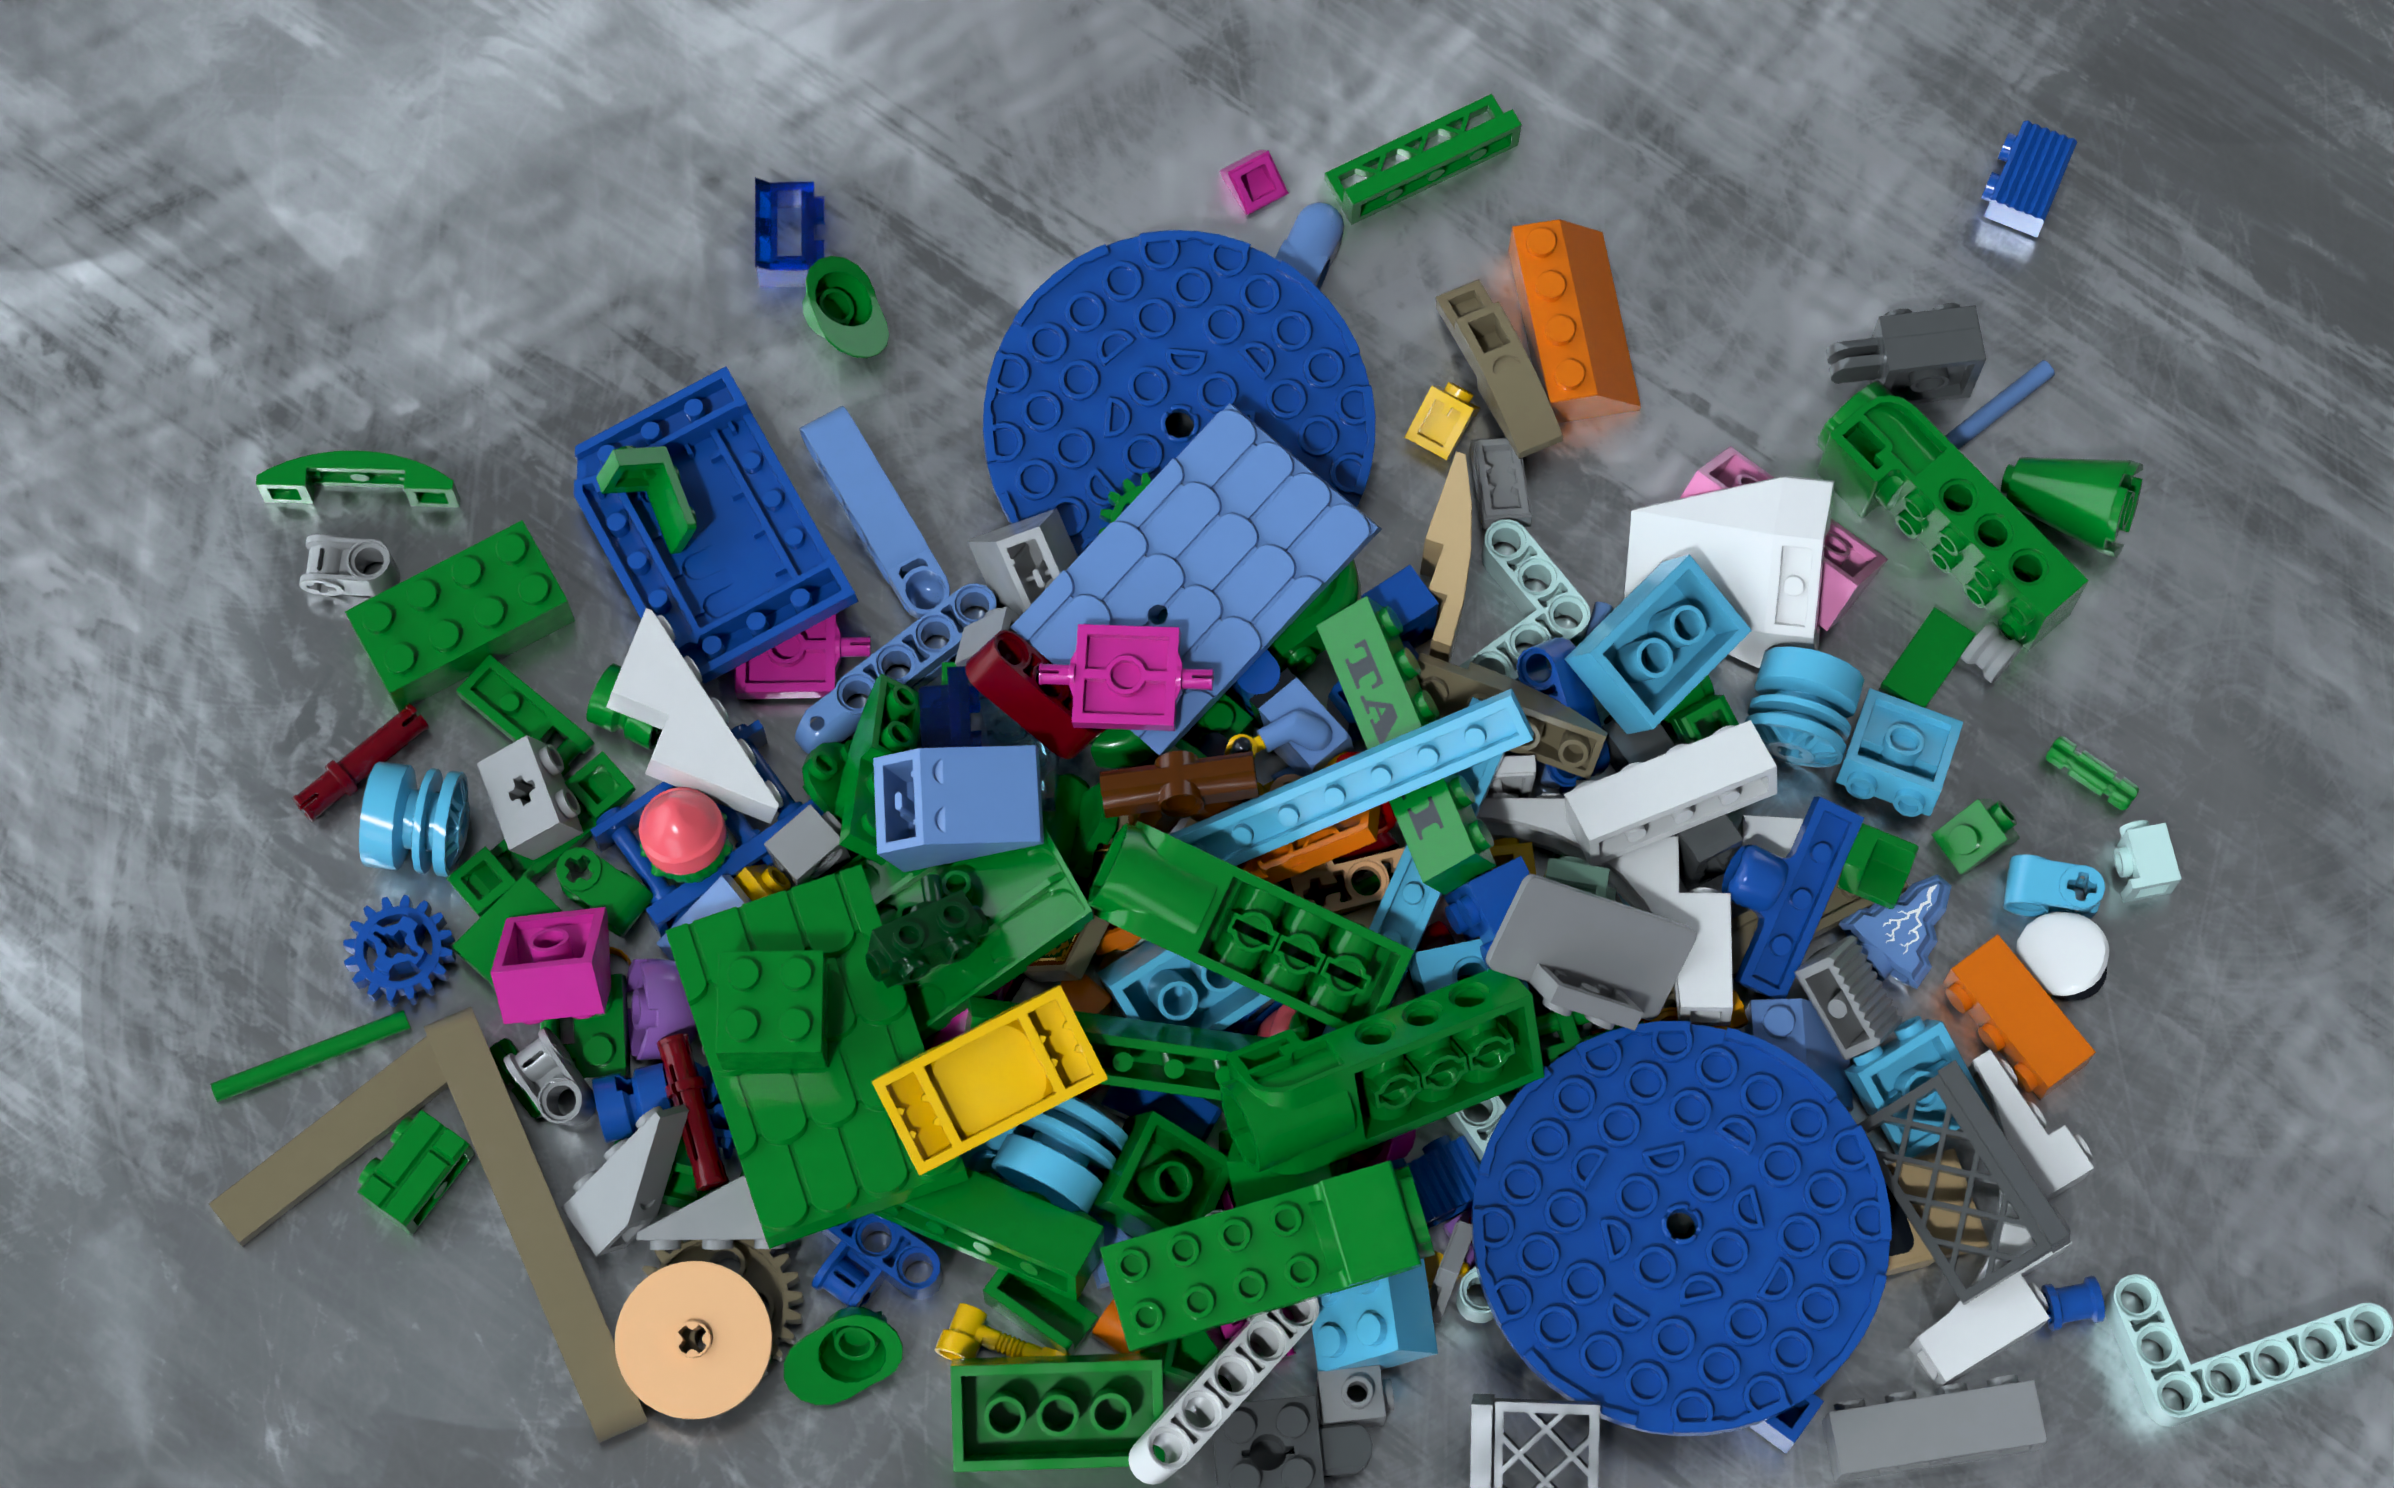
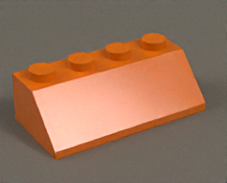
M1561 219L1513 226L1508 253L1531 361L1557 422L1563 423L1639 411L1641 408L1603 232Z

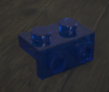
M965 666L947 667L948 685L922 686L919 688L922 748L982 747L981 730L971 731L970 716L971 713H980L979 691L968 682Z

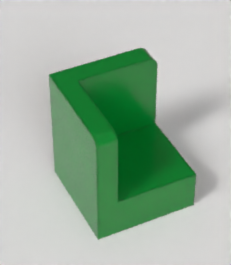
M1862 823L1845 861L1837 888L1888 909H1893L1911 872L1919 847L1916 844Z

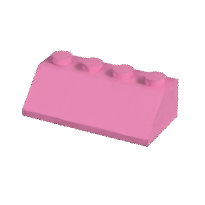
M1730 446L1697 470L1680 498L1772 479L1774 477ZM1832 518L1830 530L1825 537L1817 626L1822 627L1826 631L1844 617L1888 560Z

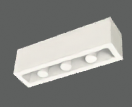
M1751 720L1737 726H1725L1717 730L1713 735L1694 743L1674 746L1666 754L1643 763H1631L1622 768L1618 773L1603 779L1586 781L1579 784L1572 791L1564 794L1566 821L1589 864L1597 866L1776 795L1777 765Z

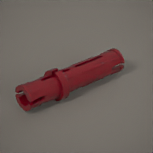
M408 703L402 711L339 762L336 763L334 760L329 762L325 766L326 772L299 794H295L292 797L300 811L304 810V815L311 822H314L316 817L345 794L349 797L358 791L356 785L370 775L374 764L379 761L386 762L420 733L429 729V725L420 714L417 717L416 708Z
M677 1034L663 1038L657 1042V1047L663 1060L668 1085L665 1087L667 1098L673 1099L674 1107L685 1104L689 1110L682 1136L688 1158L691 1162L697 1191H707L724 1186L729 1183V1179L721 1159L719 1145L704 1095V1090L707 1088L704 1076H699L692 1054L689 1035Z

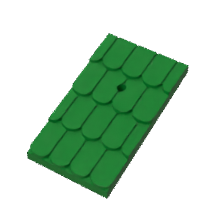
M1044 825V844L909 872L901 871L888 861L880 865L864 856L858 855L834 872L836 875L840 873L839 871L862 865L882 925L909 914L915 905L924 902L921 878L929 874H937L941 877L944 897L962 890L970 903L978 905L985 914L989 926L988 933L979 936L977 947L967 958L956 963L935 966L920 980L903 985L922 1042L949 1025L952 1018L968 1009L970 997L985 998L1025 972L1028 965L1081 932L1086 924L1094 919L1091 907L1088 905L1086 898Z
M861 864L839 871V874L835 875L833 873L792 887L791 890H783L742 904L741 907H733L694 920L691 924L685 923L665 930L769 1249L969 1180L961 1155L919 1176L871 1082L873 1079L925 1052L903 985L896 984L887 988L883 981L878 982L873 978L867 967L865 956L868 952L872 930L882 926ZM824 950L829 965L827 1069L723 1070L716 1055L718 952Z

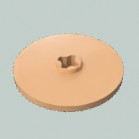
M686 1261L671 1264L645 1278L637 1285L624 1303L615 1331L617 1363L625 1382L633 1393L646 1405L660 1413L674 1418L689 1420L707 1419L721 1415L746 1400L763 1379L773 1348V1331L770 1316L758 1292L736 1272L724 1266L705 1261ZM703 1327L706 1331L702 1337L703 1343L707 1345L702 1352L691 1349L685 1353L682 1350L686 1343L685 1338L682 1336L683 1331L689 1328L696 1332Z

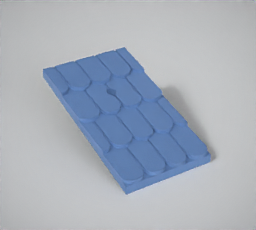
M1229 403L1223 411L1217 413L1176 459L1173 458L1122 514L1096 537L1069 568L1063 570L1015 621L1011 628L1052 664L1070 665V660L1077 645L1078 624L1179 627L1181 632L1180 659L1183 669H1213V691L1182 689V694L1177 703L1175 731L1130 730L1161 756L1168 753L1368 545L1382 528L1237 407ZM1166 608L1168 616L1165 622L1161 624L1159 614Z

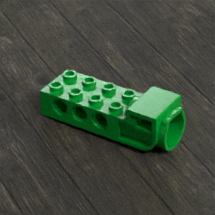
M1875 381L1855 394L1825 423L1818 436L1817 446L1823 451V455L1817 469V474L1823 480L1835 481L1834 491L1861 518L1867 516L1878 506L1889 510L1895 516V522L1899 529L1909 538H1917L1929 550V556L1936 567L1944 573H1951L1963 585V590L1968 599L1979 608L1985 607L1998 620V626L2005 637L2009 640L2015 639L2029 651L2071 614L2089 580L1913 404L1904 398L1894 396L1880 381Z
M1137 821L1135 826L1129 823L1124 824L1119 832L1116 833L1089 891L1088 905L1096 909L1094 915L1335 1029L1387 1010L1414 953V950L1139 821Z
M1488 969L1308 1041L1300 1040L1293 1030L1289 1029L1226 1054L1230 1080L1220 1084L1219 1087L1228 1132L1243 1160L1253 1172H1261L1266 1169L1281 1175H1298L1310 1172L1543 1078L1544 1070L1533 996L1518 978Z
M1391 1160L1328 1178L1311 1186L1100 1248L1130 1352L1143 1350L1397 1275L1422 1266L1420 1259L1435 1255L1409 1165L1393 1169Z

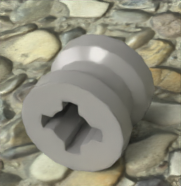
M1990 621L1971 641L1960 658L1968 665L1976 664L1983 670V677L1990 683H1993L2011 664L2023 646L2015 639L2007 640L2000 634V627L1993 621Z

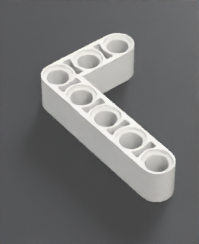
M1215 1210L1210 1212L1206 1216L1223 1212L1225 1210ZM1318 1299L1286 1307L1293 1314L1295 1322L1287 1319L1282 1309L1246 1319L1247 1322L1133 1445L1129 1452L1128 1461L1135 1477L1143 1483L1151 1485L1160 1484L1186 1465L1315 1323L1319 1316L1320 1307ZM1250 1340L1259 1344L1264 1357L1259 1356L1253 1351ZM1218 1375H1222L1229 1381L1232 1392L1227 1391L1221 1386ZM1185 1410H1190L1197 1416L1200 1427L1190 1423ZM1153 1445L1163 1449L1168 1463L1160 1461L1155 1456Z

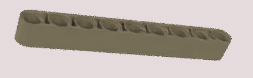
M472 1007L424 1026L429 1042L599 1443L648 1422L638 1397L627 1385L617 1363L614 1340Z

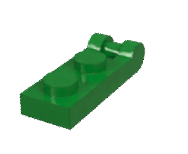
M490 654L456 689L458 696L513 742L526 735L543 743L555 732L562 736L565 740L556 750L564 763V770L561 772L563 778L571 770L569 764L579 753L585 755L595 744L582 729Z

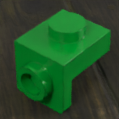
M1990 798L1977 799L1931 834L1960 875L1968 874L2004 845L2013 844L2020 839L2013 828L2017 825L2014 815L2001 801L1995 803Z

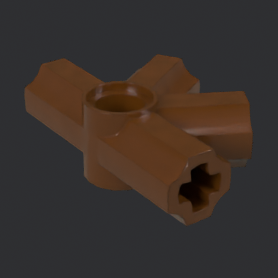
M1172 751L1159 756L1155 760L1154 765L1100 772L1099 776L1106 818L1128 815L1129 824L1135 826L1137 821L1166 834L1173 830L1181 818L1190 817L1199 822L1242 804V799L1259 797L1253 751L1198 758L1197 755L1188 751Z

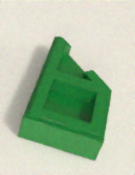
M1100 783L1082 793L1069 865L1072 876L1082 882L1088 879L1093 871L1092 865L1095 849L1099 842L1108 845L1118 825L1119 816L1105 817Z

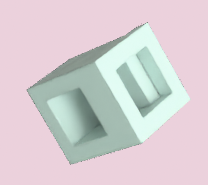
M2139 820L2121 826L2119 828L2121 840L2117 844L2118 848L2114 849V862L2118 875L2121 878L2126 877L2127 885L2120 893L2122 902L2126 903L2171 894L2182 878L2166 823L2149 825V821Z

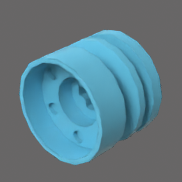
M1774 647L1764 652L1754 686L1759 696L1751 699L1747 711L1749 716L1746 717L1745 722L1752 721L1771 757L1774 759L1814 768L1835 766L1840 764L1844 757L1847 746L1844 741H1847L1852 728L1846 718L1852 717L1855 714L1864 678L1860 671L1848 662L1830 654L1800 647Z
M380 761L374 764L368 778L361 809L359 852L362 864L365 867L397 871L402 867L409 849H411L413 868L417 873H427L433 863V870L437 876L449 877L456 870L469 828V789L465 773L450 771L443 781L441 771L431 768L426 772L420 788L417 789L415 770L411 765Z
M1073 1097L1022 1123L1033 1134L1032 1138L1017 1134H1007L992 1162V1168L1001 1177L1024 1192H1037L1045 1196L1053 1205L1069 1212L1081 1211L1088 1214L1102 1189L1103 1183L1087 1169V1166L1112 1169L1116 1163V1158L1109 1150L1122 1151L1128 1140V1135L1100 1110L1077 1097Z

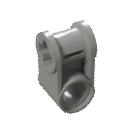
M314 534L306 538L305 546L309 550L306 574L300 577L299 587L309 593L323 596L341 594L374 597L399 583L400 570L387 547L378 540L340 538L327 534ZM383 562L382 568L378 572L371 575L363 574L369 564Z
M544 1027L538 1032L539 1038L517 1055L510 1053L503 1058L512 1077L527 1092L541 1115L548 1121L561 1125L578 1126L587 1122L593 1115L596 1108L593 1090L573 1064L572 1058L565 1046L549 1028ZM570 1088L576 1096V1104L571 1113L564 1116L558 1108V1099L564 1090Z

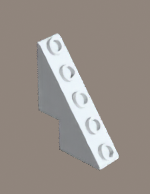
M646 608L606 708L662 729L645 772L646 775L676 787L696 789L706 794L716 803L770 824L777 809L783 807V800L779 791L771 781L767 780L764 782L755 769L756 759L751 748L743 739L737 740L727 726L729 718L720 701L715 697L711 699L708 697L700 684L702 676L695 662L689 656L682 657L673 643L675 635L669 622L661 614L656 616L652 610Z

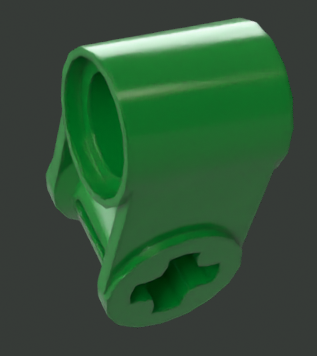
M575 847L567 850L560 856L556 864V874L565 896L582 909L606 907L608 929L619 937L623 938L653 898V894L629 874L616 869L585 847ZM588 868L590 879L586 881L583 878H578L575 882L573 881L571 873L574 870L583 873Z

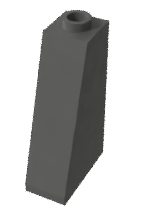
M1609 715L1604 720L1605 725L1602 726V729L1607 732L1606 742L1610 754L1609 762L1616 773L1631 763H1643L1666 754L1668 750L1676 746L1660 723L1652 730L1626 734L1614 718ZM1726 814L1672 835L1678 836L1679 878L1689 892L1725 873L1730 860L1741 847L1743 838Z

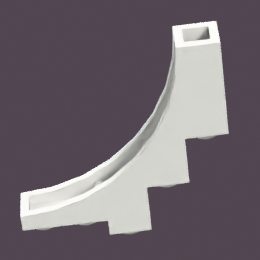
M1596 775L1591 776L1590 780H1576V786L1586 781H1597L1608 776ZM1494 793L1485 797L1476 818L1486 825L1492 838H1516L1522 843L1532 842V846L1550 850L1560 856L1578 857L1590 865L1566 821L1564 796L1546 793L1536 798H1515L1506 793ZM1678 836L1667 837L1597 865L1598 867L1610 869L1608 885L1616 888V891L1631 907L1687 925L1696 933V941L1673 985L1678 1021H1691L1690 1024L1703 1026H1730L1733 1011L1731 893H1719L1716 889L1707 887L1695 888L1688 893H1679Z
M1991 1049L1975 1058L1968 1067V1070L1990 1108L1988 1111L2046 1199L2050 1201L2085 1180L2094 1167L2090 1162L2093 1159L2092 1153L2082 1137L2078 1134L2072 1135L2066 1125L2048 1135L2044 1129L2047 1127V1124L2039 1108L2031 1101L2026 1103L2016 1088L2018 1080L2010 1065L2004 1059L1997 1060ZM2000 1189L1997 1210L1998 1215L2000 1213V1208L2003 1199V1193ZM2008 1203L2006 1216L2019 1219ZM2053 1208L2069 1234H2071L2070 1227L2063 1215L2056 1208ZM1996 1222V1225H1995V1229H1994V1232H1993V1235H1992V1238H1991V1241H1990V1245H1989L1988 1250H1991V1249H1992V1244H1993V1240H1994V1235H1995V1231H1996L1997 1222ZM2004 1224L1998 1252L2019 1257L2037 1246L2025 1228ZM2072 1241L2054 1253L2051 1251L1969 1303L1963 1305L1959 1301L1946 1316L1915 1339L1909 1348L1935 1388L1951 1384L2042 1328L2050 1319L2046 1313V1310L2049 1308L2048 1303L2041 1290L2034 1283L2027 1284L2024 1277L2063 1254L2072 1244ZM1988 1257L1985 1258L1971 1286L1985 1278L1989 1262ZM1996 1260L1993 1272L2009 1262Z

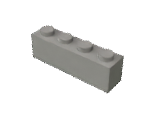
M2005 1375L1987 1380L1988 1387L1968 1390L1966 1383H1954L1936 1388L1937 1395L1917 1398L1915 1391H1903L1885 1396L1886 1403L1866 1406L1864 1399H1852L1834 1404V1411L1829 1412L1822 1420L1834 1483L2039 1451L2048 1441L2035 1381L2019 1382L2017 1375Z

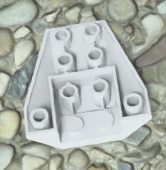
M1781 476L1632 509L1624 599L1663 561L1690 554L1752 630L1728 655L1760 668L1764 652L1774 647L1792 646L1818 651L1820 627L1817 626L1824 547L1825 537L1830 530L1835 481Z

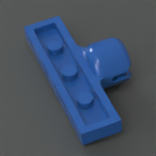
M1814 797L1793 846L1785 858L1757 845L1741 846L1734 854L1723 877L1722 893H1731L1732 902L1755 912L1758 916V926L1734 982L1770 999H1786L1796 977L1794 971L1800 967L1864 817L1823 797Z

